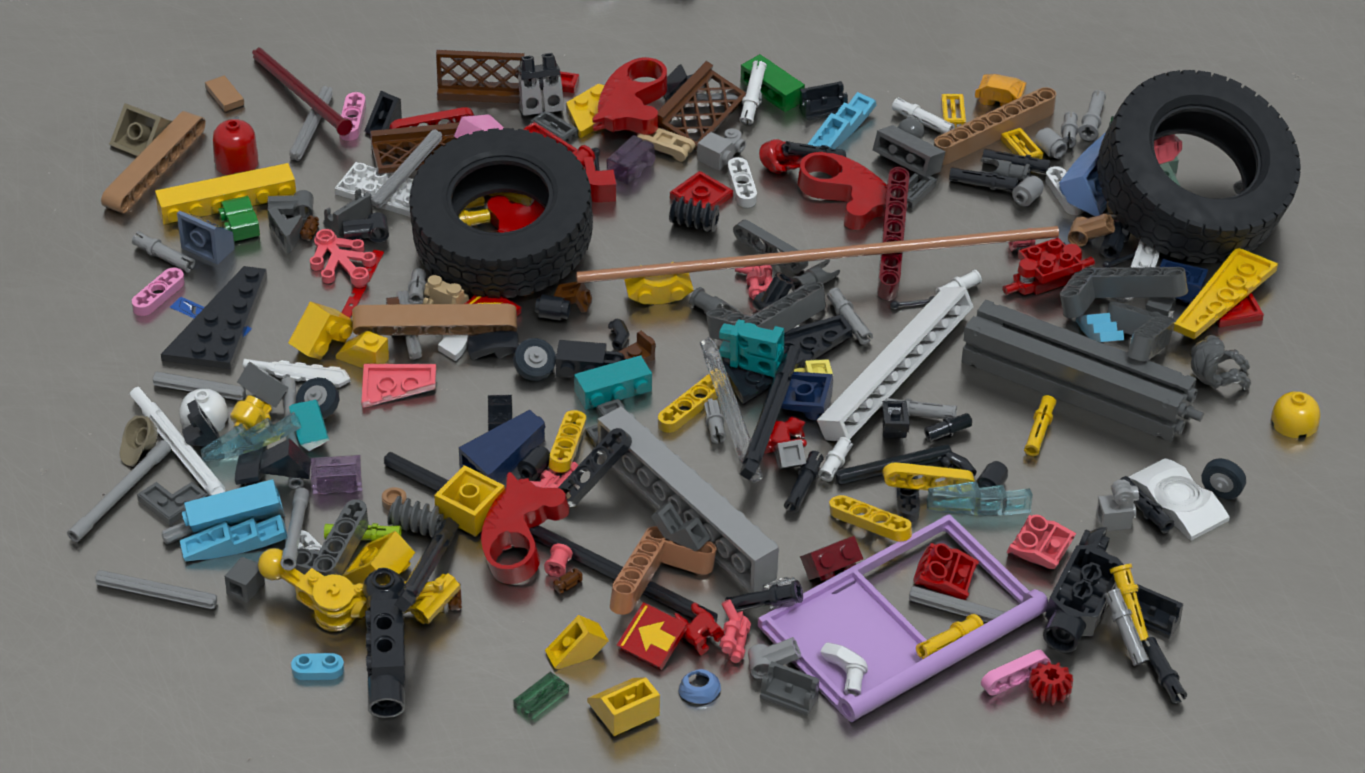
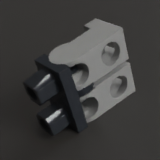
M553 53L542 54V64L540 65L534 64L533 56L521 57L520 67H517L520 93L519 109L522 115L543 113L542 108L545 112L565 110L560 68L556 63Z

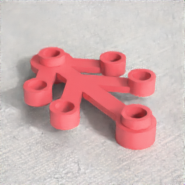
M330 229L318 231L314 238L317 250L314 256L310 258V268L314 271L322 270L324 268L323 257L328 250L331 256L325 269L321 271L322 282L329 284L335 281V269L339 262L350 275V281L354 287H365L369 282L368 270L364 267H355L349 259L362 261L365 267H372L376 264L375 254L373 252L363 253L365 250L364 242L360 239L337 238ZM339 247L351 248V251L342 250Z

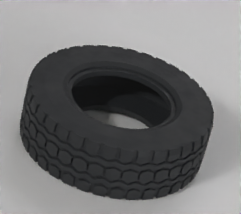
M499 128L488 129V131L480 130L470 135L469 133L462 135L457 140L453 139L445 143L444 147L441 146L435 150L434 154L430 155L424 161V164L420 166L412 182L409 207L416 251L432 275L440 276L442 281L448 284H459L466 294L473 293L474 296H488L489 298H500V296L511 298L516 297V295H528L533 291H541L546 289V286L550 287L559 282L560 278L566 277L570 270L573 271L588 250L593 230L591 187L588 176L581 162L571 151H568L567 147L560 142L557 143L556 140L548 136L544 137L543 134L531 133L529 130L503 128V130H499ZM500 192H511L528 196L545 208L543 213L531 224L518 230L502 233L485 232L475 229L458 217L461 211L472 201L485 195Z

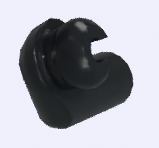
M614 319L608 325L609 329L613 328L611 333H616L612 347L616 350H621L630 333L623 320Z
M954 452L945 453L946 456L941 459V462L947 468H952L955 464L959 469L971 471L973 476L977 473L967 458Z

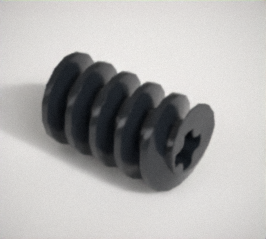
M681 196L679 202L674 198L670 207L669 221L671 223L678 222L679 225L686 223L687 227L690 228L695 225V228L698 230L703 228L705 232L710 230L714 232L719 221V205H716L711 210V203L709 202L705 208H702L701 200L694 206L693 198H690L687 204L685 203V196Z

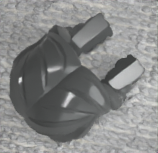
M1214 335L1207 336L1192 347L1190 353L1191 368L1195 376L1203 384L1212 386L1215 389L1232 383L1239 384L1244 391L1250 388L1251 380L1246 375L1247 370L1250 368L1249 362L1236 349L1225 350L1223 341ZM1228 359L1234 360L1244 371L1239 372L1238 369L1233 368L1221 375L1215 374L1218 364Z

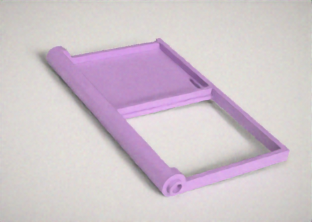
M948 514L913 533L910 539L889 546L803 593L802 603H796L795 601L785 603L782 607H778L759 617L758 627L774 644L794 637L801 651V658L792 661V663L802 673L820 679L819 691L848 721L854 722L1046 612L1048 599L1043 592L1036 589L1029 591L963 526ZM945 531L971 557L977 559L979 564L1020 604L922 659L916 653V645L926 641V639L863 575L938 533ZM826 643L845 646L866 661L868 672L862 679L861 695L855 697L853 694L846 695L844 693L847 673L840 666L828 662L822 657L820 651Z

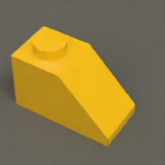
M365 331L348 340L336 354V359L363 369L364 364H385L389 360L388 338Z
M578 615L545 649V652L554 668L561 669L592 659L609 640L599 623Z

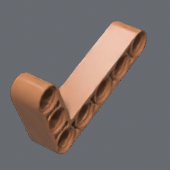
M657 526L649 527L613 583L610 610L616 614H629L661 562L698 574L711 573L714 566L716 546L712 542L707 541L699 550L693 551L664 538Z

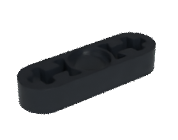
M895 487L897 515L908 519L911 523L915 522L919 518L920 512L919 490ZM904 490H910L914 494L904 495L901 492ZM906 505H910V511H906Z

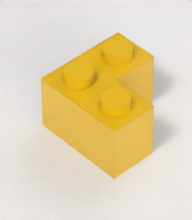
M310 301L288 343L305 355L321 360L328 351L332 339L345 343L351 336L353 331L352 319L336 309Z

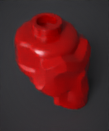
M773 139L761 145L759 149L761 163L775 174L800 168V162L803 158L785 156L783 154V145L786 143L779 139Z

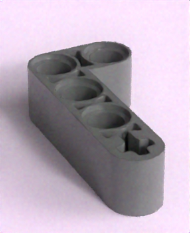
M357 499L347 502L319 552L306 548H299L297 550L298 557L295 569L304 575L311 568L324 576L331 574L342 575L368 528L369 521L366 504Z

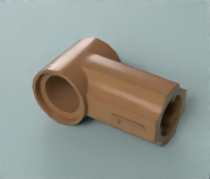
M1102 214L1089 219L1086 217L1075 218L1068 233V241L1071 244L1082 247L1086 245L1088 240L1114 233L1115 226L1112 216L1110 214Z

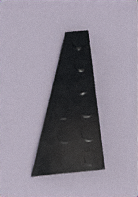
M243 266L161 353V361L231 370L267 277L266 269Z
M843 314L790 329L784 333V353L790 345L799 348L801 352L794 370L805 366V361L816 359L851 337L853 329ZM719 350L713 352V359L727 377L729 384L742 404L771 387L774 377L743 369L739 365L737 368L731 367L729 358L719 356Z

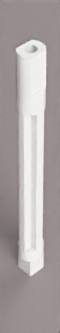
M135 387L130 392V395L142 409L144 417L148 416L154 421L158 434L164 441L169 443L171 450L207 494L211 496L225 492L224 485L191 445L185 442L182 434L155 402H151L140 387Z

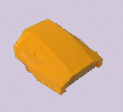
M984 74L979 88L975 90V98H979V102L983 105H993L996 101H999L1000 106H1003L1023 97L1027 83L1014 77Z

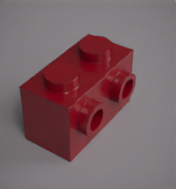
M855 535L800 556L808 579L811 580L819 577L821 581L834 577L835 570L841 568L842 572L855 566V562L863 560Z

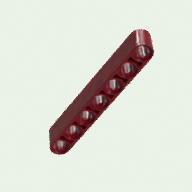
M901 167L892 168L889 172L882 243L904 241L909 172ZM903 252L880 254L877 294L883 300H893L898 295Z

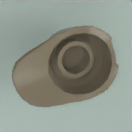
M136 415L126 424L120 447V458L127 466H135L142 452L149 451L156 445L158 438L157 427L148 416Z

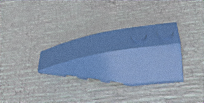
M1105 133L1080 155L1059 182L1060 191L1066 197L1068 203L1094 216L1101 215L1107 207V202L1101 191L1102 188H1100L1097 169L1099 150Z

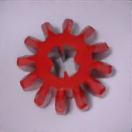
M1049 660L1046 665L1038 663L1037 667L1030 672L1029 691L1032 692L1033 699L1041 698L1042 704L1046 701H1050L1052 705L1056 701L1063 703L1066 697H1070L1072 693L1073 675L1069 674L1068 667L1061 668L1060 662L1056 665L1051 664Z

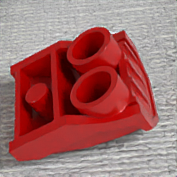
M930 543L918 563L913 581L915 584H921L936 592L966 600L969 596V585L979 561L958 549H951L946 544L939 543L935 545Z

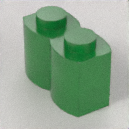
M248 195L221 201L222 208L218 209L221 222L225 221L224 228L233 232L234 241L260 236L259 222Z

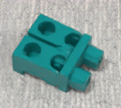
M738 319L735 326L724 323L719 331V338L730 342H722L719 356L729 358L731 367L737 368L739 365L743 369L774 377L784 355V328L775 326L773 330L757 327L752 323H745L744 320Z

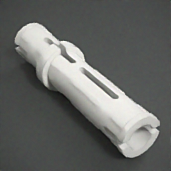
M758 61L753 62L746 96L742 99L743 109L739 121L745 125L747 120H749L748 125L753 124L756 108L759 107L760 102L758 98L767 67L766 63L762 61L759 62V66H757Z
M899 97L892 104V110L907 116V118H916L923 125L941 134L955 128L953 123L947 122L921 109L919 105L910 104Z

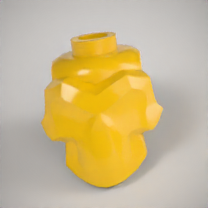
M247 396L245 401H238L230 414L231 421L234 423L233 427L245 434L247 431L258 432L271 420L269 413L272 411V408L268 403L256 397Z

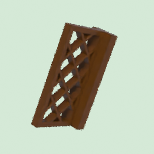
M437 50V100L519 104V83L507 81L513 76L518 79L517 67L513 69L507 63L510 60L520 61L521 63V57L525 56V53ZM441 58H451L454 62L447 66L442 62ZM465 59H473L476 63L469 67L463 61ZM489 59L495 60L498 64L491 68L485 62ZM459 65L465 72L459 75L452 69ZM481 66L488 72L480 76L474 70ZM501 67L509 72L504 77L496 72ZM448 73L455 79L442 80V77ZM470 74L477 80L466 81L464 78ZM492 75L499 81L488 82L485 79Z
M707 60L658 110V128H664L669 132L691 140L693 139L689 137L688 133L699 132V140L697 142L693 140L695 143L694 150L696 151L698 142L710 132L713 133L742 103L743 97L746 96V92L713 71V65ZM713 79L720 84V87L709 88L708 82ZM721 93L723 100H712L711 94ZM726 93H734L738 98L736 100H727ZM707 94L708 101H697L696 95ZM709 106L710 113L699 114L698 107ZM713 106H724L725 112L715 113ZM685 107H694L695 114H684L683 109ZM701 119H712L713 125L702 126ZM672 120H681L683 127H674L670 122ZM686 120H697L698 127H687Z
M459 123L370 131L371 152L374 154L378 174L395 172L427 135L436 129L442 133V140L415 169L418 170L424 164V161L434 154L435 150L441 146L444 147L445 143L453 139L457 140L454 135ZM397 153L402 155V157L398 159L393 157V155ZM386 161L393 163L391 165H382Z

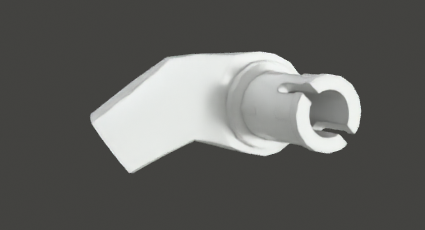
M826 643L820 651L822 657L826 661L840 666L847 673L844 693L846 695L853 694L855 697L861 695L862 679L868 672L866 661L845 646Z

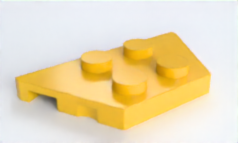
M597 84L566 102V110L569 116H571L573 125L578 129V136L580 138L593 132V125L595 123L592 122V118L598 113V102L604 88L602 84Z

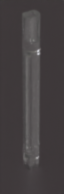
M708 337L700 342L703 357L739 459L743 465V459L751 439L716 343ZM760 466L755 475L750 479L753 483L763 478Z

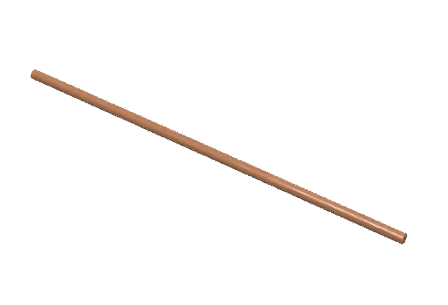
M1058 226L580 271L576 272V280L578 284L1059 237Z

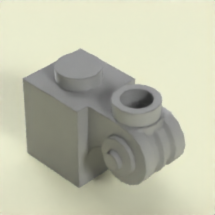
M737 129L726 130L725 138L710 132L698 142L697 160L720 170L728 164V161L733 158L736 152L741 153L745 149L746 141L741 138V132Z
M1117 480L1111 485L1113 495L1098 496L1096 515L1100 527H1107V531L1131 529L1132 520L1136 518L1134 501L1139 500L1138 487L1130 485L1127 480Z

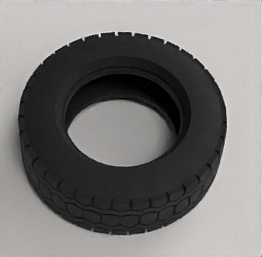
M1177 70L1162 73L1142 82L1131 91L1120 105L1104 135L1099 150L1097 169L1100 188H1102L1101 191L1106 202H1108V206L1114 215L1117 214L1116 218L1124 227L1129 225L1127 230L1136 238L1141 236L1140 241L1151 248L1153 245H1156L1155 250L1166 255L1170 252V256L1183 260L1186 257V261L1215 263L1217 261L1219 263L1226 261L1234 249L1241 248L1248 252L1253 251L1271 235L1295 196L1300 180L1301 164L1298 147L1295 144L1296 141L1291 130H1288L1289 127L1282 117L1279 118L1280 114L1272 105L1268 107V101L1260 95L1255 96L1256 92L1249 87L1244 86L1242 88V83L1231 78L1226 81V76L1216 73L1211 76V72L1200 70L1197 73L1195 70H1182L1181 72ZM1188 134L1214 144L1225 152L1237 166L1242 179L1243 192L1229 198L1212 199L1187 191L1170 179L1159 165L1155 155L1154 141L1167 135Z

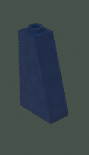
M531 410L514 417L460 446L459 465L461 467L465 465L501 483L532 448L539 446L545 441L546 426L544 420L540 416L535 415Z

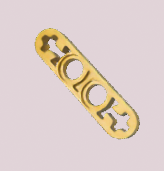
M711 372L658 414V428L665 433L677 431L705 408L704 403L708 402V399L716 400L726 391L727 377L720 372ZM696 394H704V395H706V397H704V398H697V397H695V395H696ZM688 406L691 409L684 411L680 410L679 407Z
M571 410L565 413L550 452L549 468L551 470L566 472L571 468L585 430L586 415L583 412Z
M890 463L883 468L885 483L891 487L967 494L973 491L976 486L973 473L968 470L906 463ZM923 475L922 478L912 479L914 476ZM943 477L946 478L944 481H940V482H936V481H935V480H937L938 478H943Z
M844 495L835 496L829 501L830 514L834 518L898 542L906 541L912 537V525L906 518Z

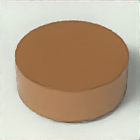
M397 487L386 489L382 493L383 507L390 510L397 496L402 497V504H404L407 499L406 492Z

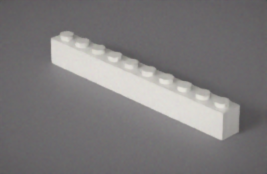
M943 287L817 419L825 440L837 441L840 437H846L850 440L881 407L882 401L889 398L969 313L973 308V304L966 287Z

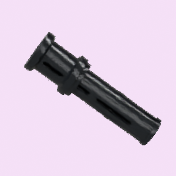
M794 580L791 584L782 586L774 584L768 590L726 597L725 599L731 600L736 611L767 605L782 607L784 603L794 601L802 603L803 589L800 582Z

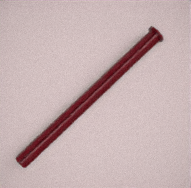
M258 47L252 51L253 58L335 127L339 135L345 136L351 132L353 123L349 119H344L262 48Z

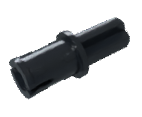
M969 413L951 419L944 418L943 422L925 427L924 433L927 440L932 442L947 435L951 437L955 432L971 427L973 421Z

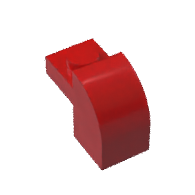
M584 157V170L589 179L592 202H615L616 180L614 170L595 171L593 157Z

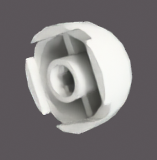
M197 389L184 397L179 410L180 423L183 429L191 425L187 417L190 414L187 404L196 399L217 431L223 430L225 422L229 419V413L225 399L217 391Z

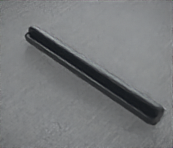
M948 444L840 469L836 471V479L839 484H846L883 475V468L890 463L925 465L941 461L946 456L945 453L952 452Z

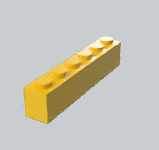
M289 163L155 190L157 209L163 225L178 222L177 213L179 211L198 217L217 214L218 209L222 208L221 201L248 195L252 206L268 203V196H294L296 184Z

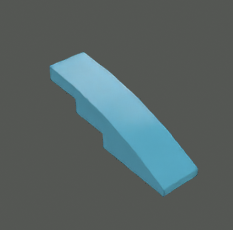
M857 92L849 104L844 102L836 114L831 113L808 145H827L830 148L836 149L864 122L877 106L876 100Z
M1110 313L1076 317L1079 327L1090 339L1098 342L1124 340L1123 330L1117 331V322H1111Z
M281 515L258 524L252 518L232 527H229L227 522H223L180 540V545L185 561L214 559L244 553L287 539V531Z

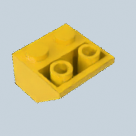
M646 677L631 678L587 698L589 705L613 736L660 716V694Z

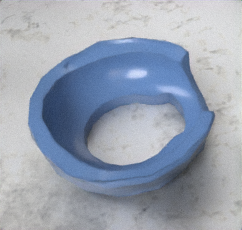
M699 669L691 671L683 677L678 692L688 702L705 704L712 702L721 691V684L715 674ZM695 674L706 676L709 682L705 686L695 687L689 683V677Z

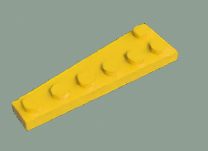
M1241 248L1234 249L1174 323L1173 331L1192 339L1197 338L1277 271L1278 263Z

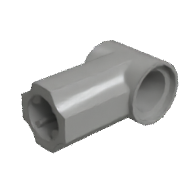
M794 637L769 647L764 644L752 646L748 650L751 675L756 679H762L763 676H768V667L771 661L785 665L800 659L801 651Z

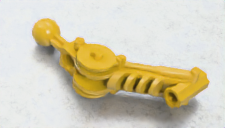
M277 548L267 549L259 557L258 569L262 576L269 580H280L282 578L293 585L296 589V599L314 610L316 622L321 628L338 632L348 628L355 618L362 619L366 616L367 599L363 594V584L353 585L352 582L341 575L331 574L324 576L313 568L305 575L295 568L285 570L281 566L283 550ZM448 573L442 574L435 581L426 583L415 603L405 613L411 612L416 620L422 624H429L438 613L444 611V606L460 590V584L452 575Z

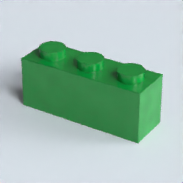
M761 54L741 64L740 82L748 87L753 62L758 61L757 66H759L760 61L766 63L767 67L760 92L762 97L784 112L800 104V89L805 88V84Z

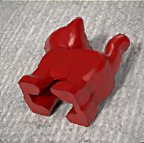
M791 417L785 422L776 421L764 454L775 452L774 446L778 443L794 441L790 439V436L804 438L803 426L805 422L795 417ZM802 439L804 448L807 445V441Z
M693 603L691 610L697 616L691 623L678 613H674V616L688 625L682 638H685L687 642L695 646L698 654L702 656L709 650L706 639L713 636L714 640L719 642L725 636V633L709 612L699 607L697 603Z

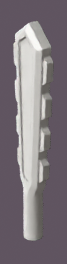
M244 359L243 368L250 361L266 372L282 379L292 377L295 381L299 382L320 377L328 379L337 388L351 382L347 372L340 367L330 366L327 368L317 364L310 366L300 362L293 364L283 360L279 362H263Z

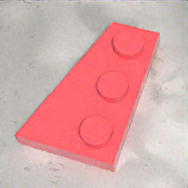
M364 364L362 408L436 389V364Z

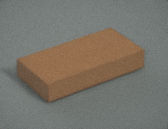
M225 75L205 82V88L224 112L244 105V98Z

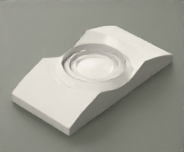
M1165 458L1129 476L1130 480L1153 502H1157L1162 506L1163 512L1174 520V526L1190 541L1229 521L1228 513L1213 492L1201 488L1194 482L1184 466Z

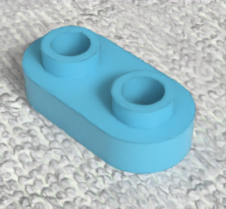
M335 653L300 654L293 658L291 669L293 676L299 680H333L339 678L344 673V661L340 655Z

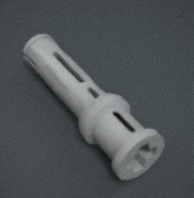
M1097 90L1092 93L1088 111L1083 115L1082 125L1078 130L1079 136L1087 141L1094 140L1098 136V128L1102 121L1100 114L1106 99V94L1099 90L1098 96Z

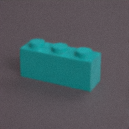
M641 355L574 374V392L585 410L616 399L622 400L652 391V372Z

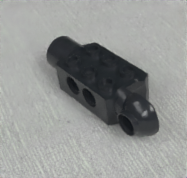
M1107 527L1095 528L1092 531L1086 529L1079 545H1076L1049 598L1045 618L1049 622L1044 629L1043 638L1047 645L1056 651L1063 653L1072 652L1077 648L1082 636H1093L1109 604L1104 594L1117 587L1114 575L1110 573V569L1124 564L1117 557L1106 552L1110 538L1106 537Z
M378 568L370 573L364 580L362 588L363 594L367 599L366 666L368 671V711L372 715L382 718L395 717L402 714L405 710L406 694L403 611L394 605L405 583L404 579L397 572L388 568Z

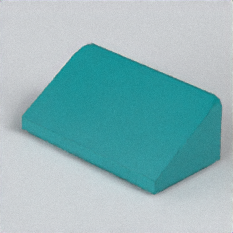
M316 399L289 406L297 437L302 447L311 451L329 441L321 410Z

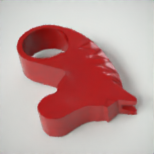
M642 57L631 60L616 69L605 83L598 102V113L592 118V122L595 123L593 131L606 128L611 132L631 130L644 135L655 133L658 130V111L652 106H647V104L662 98L667 92V68L665 64L654 58ZM641 77H650L656 79L651 82L635 81V79Z
M814 152L803 157L800 162L797 181L800 190L813 198L848 202L844 217V225L847 228L861 230L872 219L884 216L887 184L868 168L845 156L834 153ZM823 172L831 175L833 178L820 179L809 173Z
M500 195L489 199L487 204L490 213V223L498 229L497 233L521 229L534 222L545 210L535 200L532 205L525 206L519 203H510L506 197Z
M511 472L507 474L506 488L492 503L484 520L481 535L482 549L495 579L505 584H518L528 580L536 573L540 564V557L529 529L544 523L547 519L559 521L568 516L569 505L562 489L537 487L529 481V478L517 480ZM511 546L529 550L527 556L516 564L502 565L496 562L498 556L503 552L502 550L512 548Z

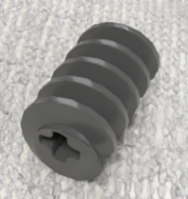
M397 496L390 507L387 523L388 526L392 524L393 526H402V529L406 531L411 529L413 533L421 532L424 536L430 534L433 538L444 520V515L439 514L438 506H434L432 512H430V505L428 503L424 505L423 509H420V501H416L412 507L410 498H407L404 504H402V497Z

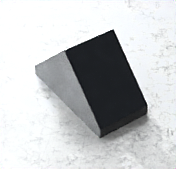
M380 91L364 132L370 134V131L389 129L393 121L402 119L401 99Z
M290 438L261 453L260 473L301 479L310 478L311 458Z

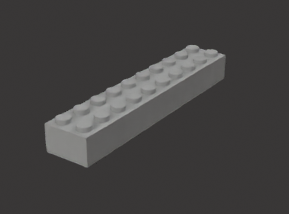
M619 407L598 418V444L615 428L623 429L632 438L630 448L612 466L656 508L659 509L662 505L671 502L683 523L698 517L711 537L708 541L712 542L717 548L715 561L748 592L763 591L777 583L779 547L774 540H770L763 534L757 525H753L741 511H738L729 503L727 498L715 491L710 483L705 482L693 468H690L682 461L679 455L674 454L668 449L663 441H659L647 427L640 424L634 415L628 413L623 407ZM620 437L617 438L616 441L618 442V444H620L622 440L620 439ZM610 446L608 447V450H610L611 452L614 451L613 449H611ZM601 454L600 456L606 461L607 454Z

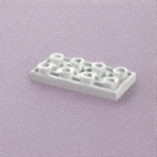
M355 162L335 187V195L355 200V191L360 188L362 197L366 192L373 196L393 173L378 174L377 168ZM407 178L381 208L410 217L409 197L413 179Z

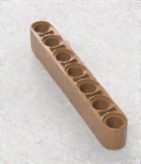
M1048 87L1037 89L936 137L934 146L946 151L942 165L950 164L1001 140L1002 133L1017 128L1024 129L1051 116L1055 110V90Z
M182 111L106 188L101 198L102 206L120 213H126L203 133L206 125L205 118Z
M512 304L358 305L352 309L353 333L356 335H360L365 331L380 336L478 335L494 331H517L516 306Z

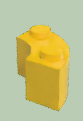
M689 273L624 279L628 297L641 304L656 305L679 301L694 291Z

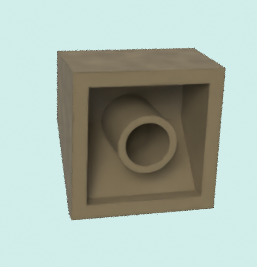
M124 103L109 145L139 156L172 121Z

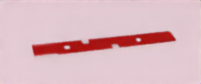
M372 251L376 257V264L372 267H364L366 269H371V271H368L369 281L372 275L374 274L384 254V251ZM367 285L363 288H353L351 293L355 295L354 297L349 296L341 313L349 318L351 317L352 309L358 305Z

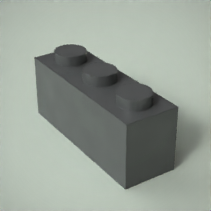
M894 125L877 130L873 151L924 177L941 172L946 152Z

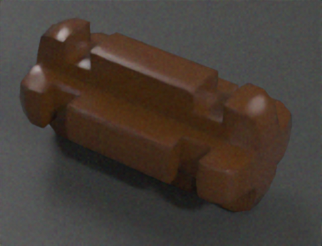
M317 216L307 217L300 231L301 239L308 241L312 239L319 226V218Z
M573 568L572 571L554 580L553 588L559 594H562L563 590L567 591L578 584L577 581L581 582L583 580L582 572L578 568Z
M461 588L448 602V609L451 611H459L462 608Z

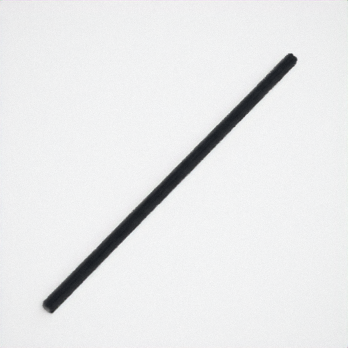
M388 452L384 456V464L436 491H439L449 481L393 452ZM540 525L529 529L534 540L550 548L557 543L564 544L572 550L573 559L615 580L623 566ZM650 580L643 594L693 619L697 616L691 610V605L695 602ZM699 605V607L709 612L714 617L715 622H717V613Z

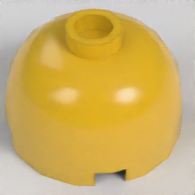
M1291 391L1283 394L1276 400L1271 413V421L1274 423L1275 430L1284 436L1298 438L1299 435L1307 434L1306 437H1309L1317 432L1319 427L1320 408L1316 400L1307 393Z

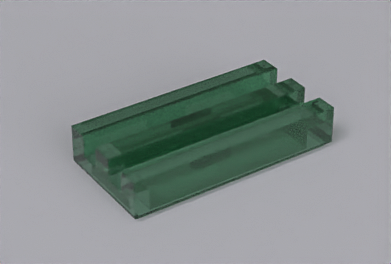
M550 671L513 700V706L517 709L520 707L523 714L528 713V717L533 720L569 692V684ZM552 681L554 682L553 684H551L549 687H547V688L545 689V687H546L547 685H549ZM537 694V696L534 697L531 701H529L528 703H525V702H527L530 698H532L534 695Z

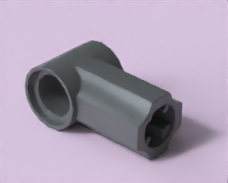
M307 190L297 191L294 196H268V209L277 207L281 215H293L294 217L302 215V219L307 220L308 216L313 215L314 197Z

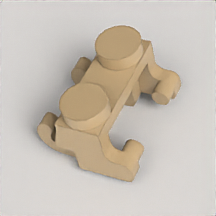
M430 276L425 284L424 295L428 296V298L425 297L423 299V304H464L469 300V296L464 294V290L461 289L459 284H448L442 281L440 276Z

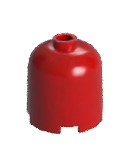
M230 119L220 123L214 130L213 154L217 171L224 175H232L234 173L255 170L258 166L256 135L252 126L247 122L239 119Z

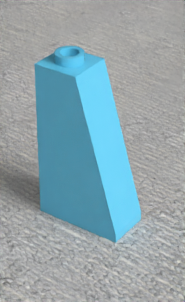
M273 479L185 502L186 511L182 512L185 526L190 525L193 533L204 531L223 522L233 526L252 518L255 521H260L277 515L285 516L280 494Z

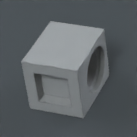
M802 439L778 443L774 446L778 470L801 467L806 464Z

